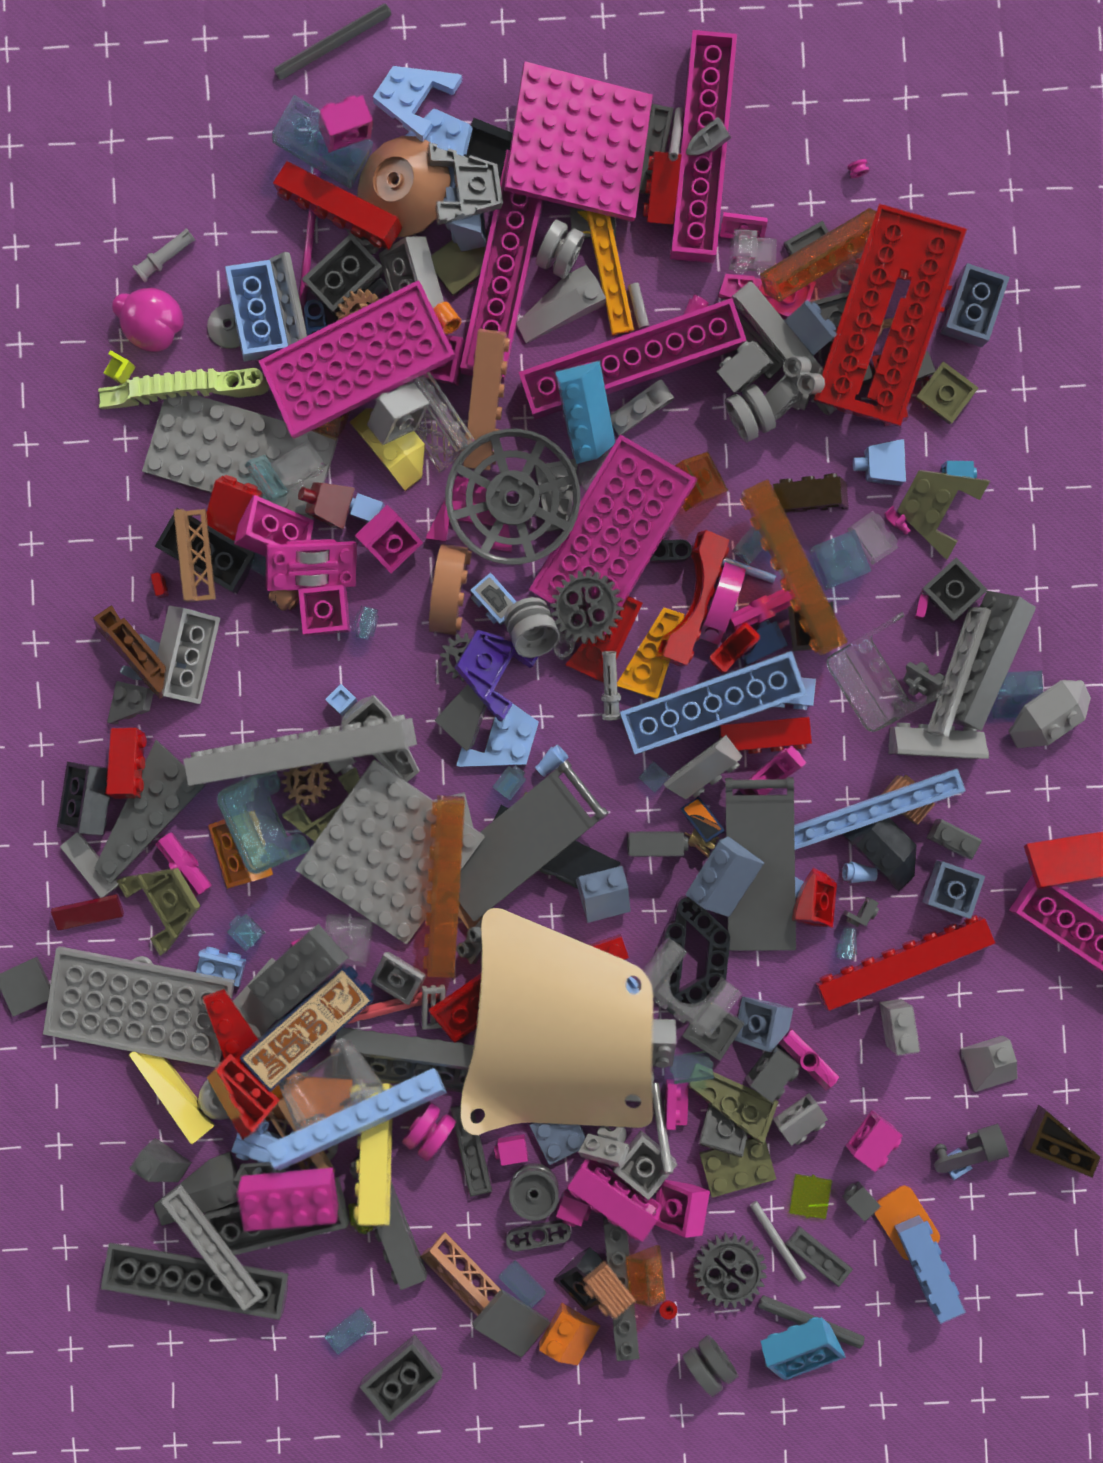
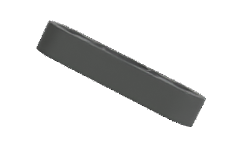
M563 1220L513 1228L507 1234L506 1243L512 1251L560 1244L570 1238L571 1229L569 1225L563 1223ZM559 1226H562L563 1230H567L562 1237H559L558 1233L551 1234L552 1239H548L549 1233L547 1228H551V1232H556ZM535 1230H542L545 1233V1238L542 1241H535L532 1238V1233ZM525 1232H529L528 1239L530 1243H526V1239H521L518 1245L515 1244V1241H511L514 1235H518V1238L526 1237Z

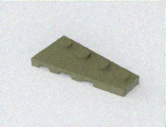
M696 1065L687 1087L760 1144H763L779 1101L774 1100L770 1102L757 1091Z

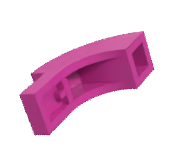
M790 746L774 756L747 780L786 779L801 769L807 762L793 746ZM773 788L739 790L743 795H767Z

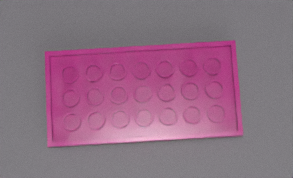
M420 280L259 360V363L288 430L295 439L379 397L383 393H387L455 359L456 356Z
M620 434L580 502L578 517L573 529L566 540L549 554L529 590L551 604L557 603V600L552 595H559L560 592L556 587H564L563 579L570 582V574L578 578V571H581L585 576L587 570L592 572L593 577L597 571L601 575L600 579L605 575L609 577L607 584L612 581L616 583L612 589H619L621 591L616 597L623 598L624 601L618 603V606L622 607L696 484L697 479ZM582 588V593L585 597L586 590L585 588ZM595 588L591 592V597L595 600L600 596L599 588ZM573 593L570 596V603L572 605L576 604L579 596L577 593ZM586 602V606L583 607V610L588 612V608L591 607V604H588ZM599 610L595 615L598 622L602 621L605 617L603 610ZM577 615L575 618L583 623V617ZM589 617V627H591L592 621Z

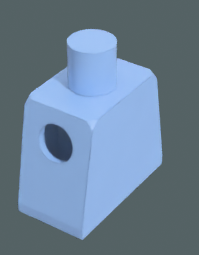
M904 439L867 447L865 449V457L853 458V471H865L866 481L891 485L904 484L906 482Z

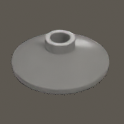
M232 304L217 307L211 313L207 323L211 339L223 348L239 347L240 342ZM226 321L232 322L230 327L224 326Z

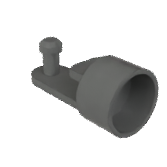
M998 1123L977 1129L976 1133L967 1135L966 1143L970 1150L947 1156V1148L944 1144H937L934 1147L935 1154L939 1157L934 1166L939 1173L950 1172L984 1161L990 1163L1009 1157L1008 1148Z

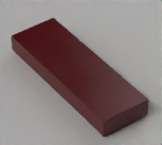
M118 894L55 907L51 909V915L59 931L123 917L124 911Z

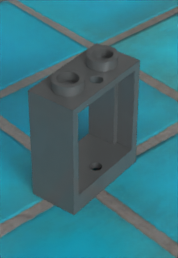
M627 831V854L629 856H684V851H688V837L684 836V833L681 831Z

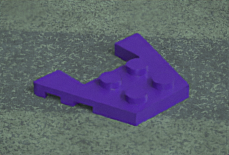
M477 630L457 662L455 669L501 722L505 719L513 703L495 692L494 689L513 656L531 668L538 657H523L517 653L513 642L504 640V637Z

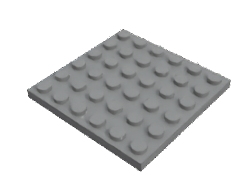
M373 760L298 864L296 871L407 944L485 836L382 764Z

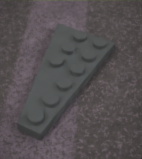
M155 740L145 761V768L142 769L144 789L141 791V798L127 799L94 867L109 883H113L206 786L204 783L188 786L185 766L158 740Z

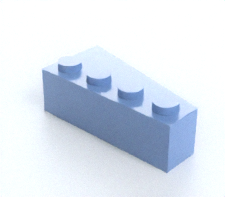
M918 1215L895 1225V1229L927 1303L940 1324L966 1313L958 1297L960 1295L955 1283L950 1280V1270L946 1262H942L939 1256L942 1254L940 1247L936 1241L933 1242L930 1236L933 1234V1231L928 1221L924 1222Z

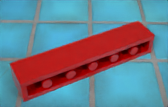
M286 161L273 182L278 191V196L282 199L294 201L303 210L310 209L317 217L323 220L325 218L331 220L340 229L344 227L349 229L354 236L360 239L362 237L368 239L377 248L382 246L389 250L403 228L397 216Z

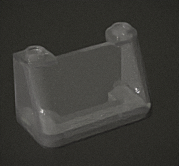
M341 1039L334 1042V1047L330 1050L331 1056L307 1072L299 1073V1071H293L286 1079L279 1083L296 1132L385 1091L381 1080L351 1041Z

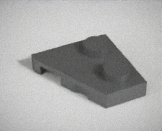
M116 681L107 723L118 724L122 719H131L137 714L149 712L154 692L150 688Z

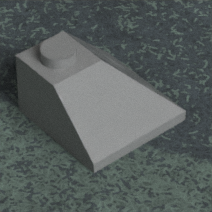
M1002 1035L961 1048L974 1092L1017 1079V1060L1011 1041Z

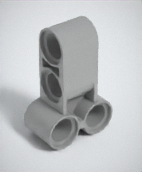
M795 356L786 359L783 365L785 375L765 395L775 420L782 417L804 394H817L824 389L825 380L823 376L818 373H810L812 366L807 357ZM797 362L800 366L798 372L795 369V365ZM810 379L813 381L812 389L809 387Z

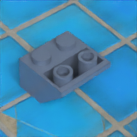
M446 187L444 202H458L456 188ZM484 213L445 223L447 230H451L454 244H458L461 252L487 245Z
M806 300L785 322L813 356L837 334L834 332L836 330L834 324L829 319L825 321L820 315L822 311L814 301L810 303L809 300Z

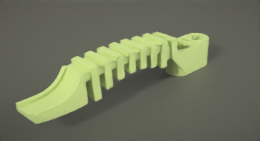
M211 368L208 369V372L198 369L196 372L188 370L185 373H181L178 371L175 374L164 373L162 376L160 374H154L153 377L146 375L143 378L133 377V380L128 379L125 383L118 386L98 388L100 392L99 408L112 409L139 405L137 400L144 405L150 404L149 399L152 402L158 401L157 396L161 400L167 399L166 394L171 398L176 397V393L181 397L187 396L186 392H189L192 396H198L197 391H200L204 396H210L209 393L211 392L235 398L265 394L269 389V384L264 374L257 368L216 372ZM239 381L238 385L232 388V385Z

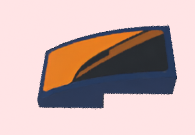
M699 796L680 809L705 844L725 831Z

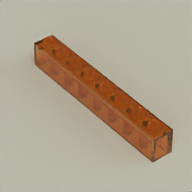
M766 479L744 490L741 493V504L745 511L749 510L752 516L750 522L754 530H759L762 536L760 539L761 545L765 551H769L772 557L770 563L774 571H779L782 577L780 579L782 588L785 592L789 591L792 598L790 604L793 610L799 612L802 618L800 620L802 629L805 633L809 632L812 638L810 645L815 653L818 652L821 656L848 643L769 480Z
M437 795V802H432V815H436V822L431 824L430 837L435 839L434 846H430L429 860H433V868H428V882H432V890H427V904H431L430 912H426L425 926H429V934H425L424 947H428V956H423V969H427V977L454 978L465 811L464 796Z

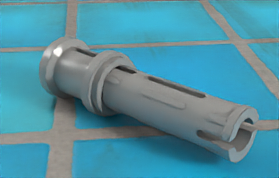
M186 228L156 253H148L145 260L138 265L134 264L132 268L143 282L146 283L148 277L157 270L161 271L164 263L195 241V238Z
M605 651L602 652L604 693L601 696V700L604 701L602 719L618 720L622 717L619 713L621 695L617 692L616 652Z

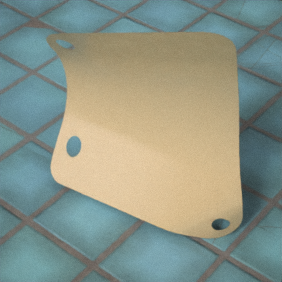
M489 909L483 915L481 923V994L474 1052L462 1092L461 1122L464 1129L472 1135H479L490 1130L518 1123L641 1128L650 1124L653 1117V992L648 977L638 966L504 909ZM630 976H637L641 981V990L637 994H631L626 989V981ZM628 1095H636L641 1099V1105L637 1108H630L626 1105L625 1098ZM480 1108L484 1111L485 1117L480 1123H473L470 1119L471 1112Z

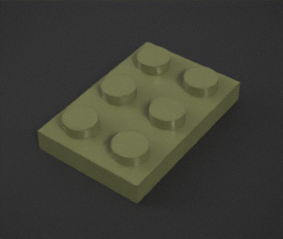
M753 1137L748 1138L743 1157L734 1156L715 1149L699 1152L712 1198L776 1180L766 1140L763 1144H760Z

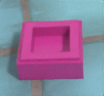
M920 594L915 619L923 620L925 618L929 595Z

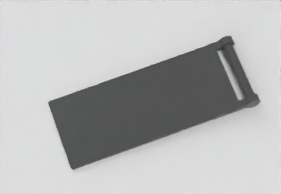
M568 760L560 764L549 776L480 832L485 836L448 887L473 921H477L489 909L493 908L609 814L605 807L602 808L572 770V765ZM564 773L594 811L595 815L592 818L589 817L559 778L560 775Z
M794 777L771 780H732V778H725L726 837H730L764 862V865L731 916L728 917V932L731 937L729 950H796V921H792L795 906ZM787 788V795H732V789Z

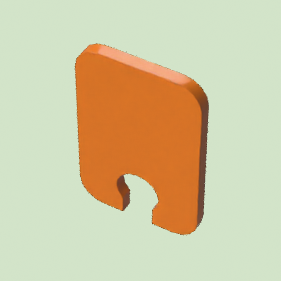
M902 1185L877 1200L881 1207L874 1214L903 1259L909 1260L895 1229V1225L919 1215L924 1222L928 1221L933 1231V1234L930 1235L933 1242H939L940 1234L910 1187Z

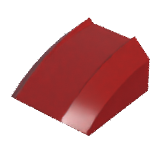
M812 868L797 896L792 921L807 926L833 928L837 883L828 874Z

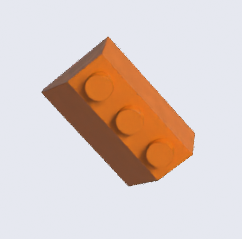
M254 811L208 825L227 889L273 875L271 862L268 859L265 842L262 839L259 822Z

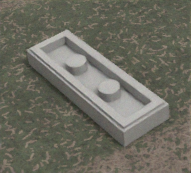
M76 833L60 846L100 898L107 896L119 886L117 879L113 883H109L94 868L99 856L81 833Z

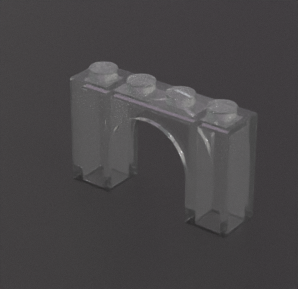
M667 937L642 970L651 983L653 995L657 998L655 1002L664 1009L670 1007L674 1010L675 1013L673 1015L684 1023L686 1020L693 1025L691 1029L700 1036L706 1034L710 1037L742 995V992L721 977L709 995L701 1002L686 1004L678 1001L670 992L669 981L671 974L687 954V951ZM637 977V978L635 979V980H636V983L639 984V985L637 986V988H638L639 990H641V986H642V985H641V981H640V979Z

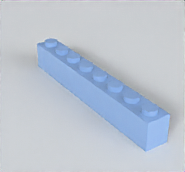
M433 1068L265 1147L273 1168L282 1170L447 1092L439 1073Z

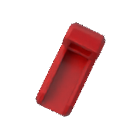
M743 623L709 656V661L721 673H725L760 639V635L748 623Z

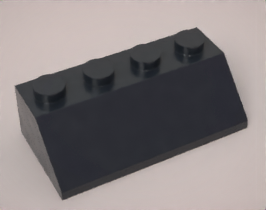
M173 514L154 547L179 561L175 517ZM189 516V525L196 531L201 525V521ZM208 526L214 582L238 594L249 575L255 553L234 544L235 541ZM196 536L192 541V549L199 553L204 547V542L200 537ZM199 558L194 564V570L202 574L206 570V563Z

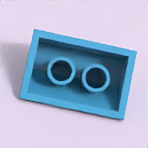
M822 1317L811 1318L805 1324L791 1326L787 1331L770 1334L766 1339L761 1340L767 1367L784 1381L845 1358V1354L830 1324Z

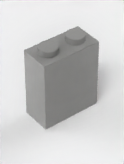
M902 999L879 1002L886 1047L896 1055L920 1052L913 1006Z

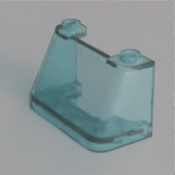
M276 771L250 776L221 790L217 796L218 806L245 867L253 874L264 872L307 853L310 849L307 840L301 834L287 836L270 796L277 793L281 785Z

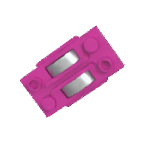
M334 539L295 540L287 541L286 544L266 545L267 591H295L298 589L336 585L356 587L357 543L355 541L336 542Z

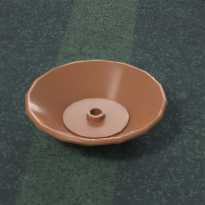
M400 136L383 143L369 156L360 173L358 197L398 217L403 228L397 237H408L422 232L437 219L436 203L437 201H443L446 197V187H450L451 182L447 166H430L427 148L431 142L427 140L422 142L416 136Z

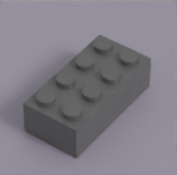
M318 924L248 987L270 1013L279 1020L347 960L348 957Z

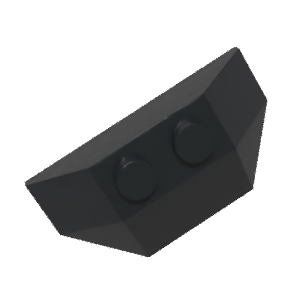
M890 818L842 834L898 892L915 876L917 845Z

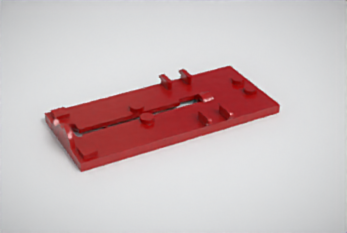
M879 204L861 259L857 258L855 262L859 266L854 280H849L848 283L851 289L836 331L837 335L834 337L822 373L825 387L820 393L815 394L814 401L835 407L846 414L882 421L898 427L901 426L939 312L943 313L945 310L941 305L946 290L951 291L952 286L948 284L967 228ZM897 278L911 281L906 297L900 298L867 398L877 401L878 406L855 400L856 395H859Z

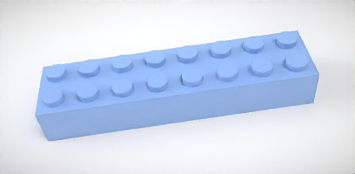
M791 651L621 711L620 714L634 754H638L805 696L807 693Z

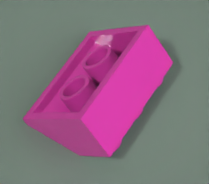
M254 495L238 524L234 544L266 557V545L286 544L287 541L311 540L314 520Z

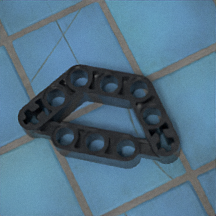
M686 895L681 896L677 900L675 921H671L665 926L659 972L663 985L667 987L666 1008L674 1016L684 1014L724 989L731 940L729 932L704 908ZM684 901L686 903L692 902L690 906L697 912L694 916L687 909L682 911L684 908L682 903ZM707 916L709 918V923L706 927L698 926L697 921L699 917ZM688 921L708 940L705 969L703 975L679 988L686 938V924ZM673 926H678L681 929L680 935L675 938L671 937L669 930ZM718 931L725 933V939L720 943L714 941V935ZM677 949L678 957L674 960L668 959L666 955L668 950ZM714 954H721L723 957L722 962L718 965H714L711 962ZM668 971L676 973V978L672 982L664 980V975ZM713 976L720 977V983L716 987L709 986V979ZM692 988H700L701 994L698 998H691L689 996ZM683 993H685V996L689 1001L688 1004H686L685 1000H683ZM674 999H676L677 1002H680V1007L678 1009H676L675 1007H671L673 1005L672 1001Z

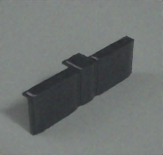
M501 805L494 820L509 808ZM575 840L539 869V871L547 875H555L560 881L578 889L576 884L578 877L619 867L621 862Z

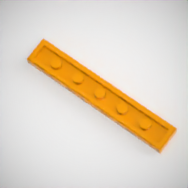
M586 210L602 291L606 297L605 306L611 334L615 336L633 332L634 328L611 218L607 215Z

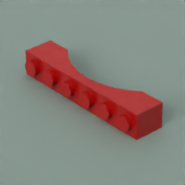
M708 530L697 533L691 552L696 574L693 600L681 622L670 632L662 636L656 654L657 658L677 666H686L691 662L694 651H692L694 644L701 635V630H699L701 623L708 614V609H706L708 602L714 596V585L722 572V561L729 552V547H727L729 539Z

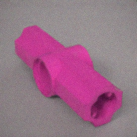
M788 586L774 594L758 598L750 602L748 606L732 613L730 618L731 626L736 631L743 623H748L751 626L776 616V613L787 609L788 606L797 604L795 596Z
M172 832L155 844L168 860L170 869L178 868L195 897L212 886L198 867L199 863L191 852L184 849Z
M790 1028L779 1044L825 1090H828L837 1082L839 1076ZM808 1054H812L814 1057L812 1063L804 1064L803 1058Z

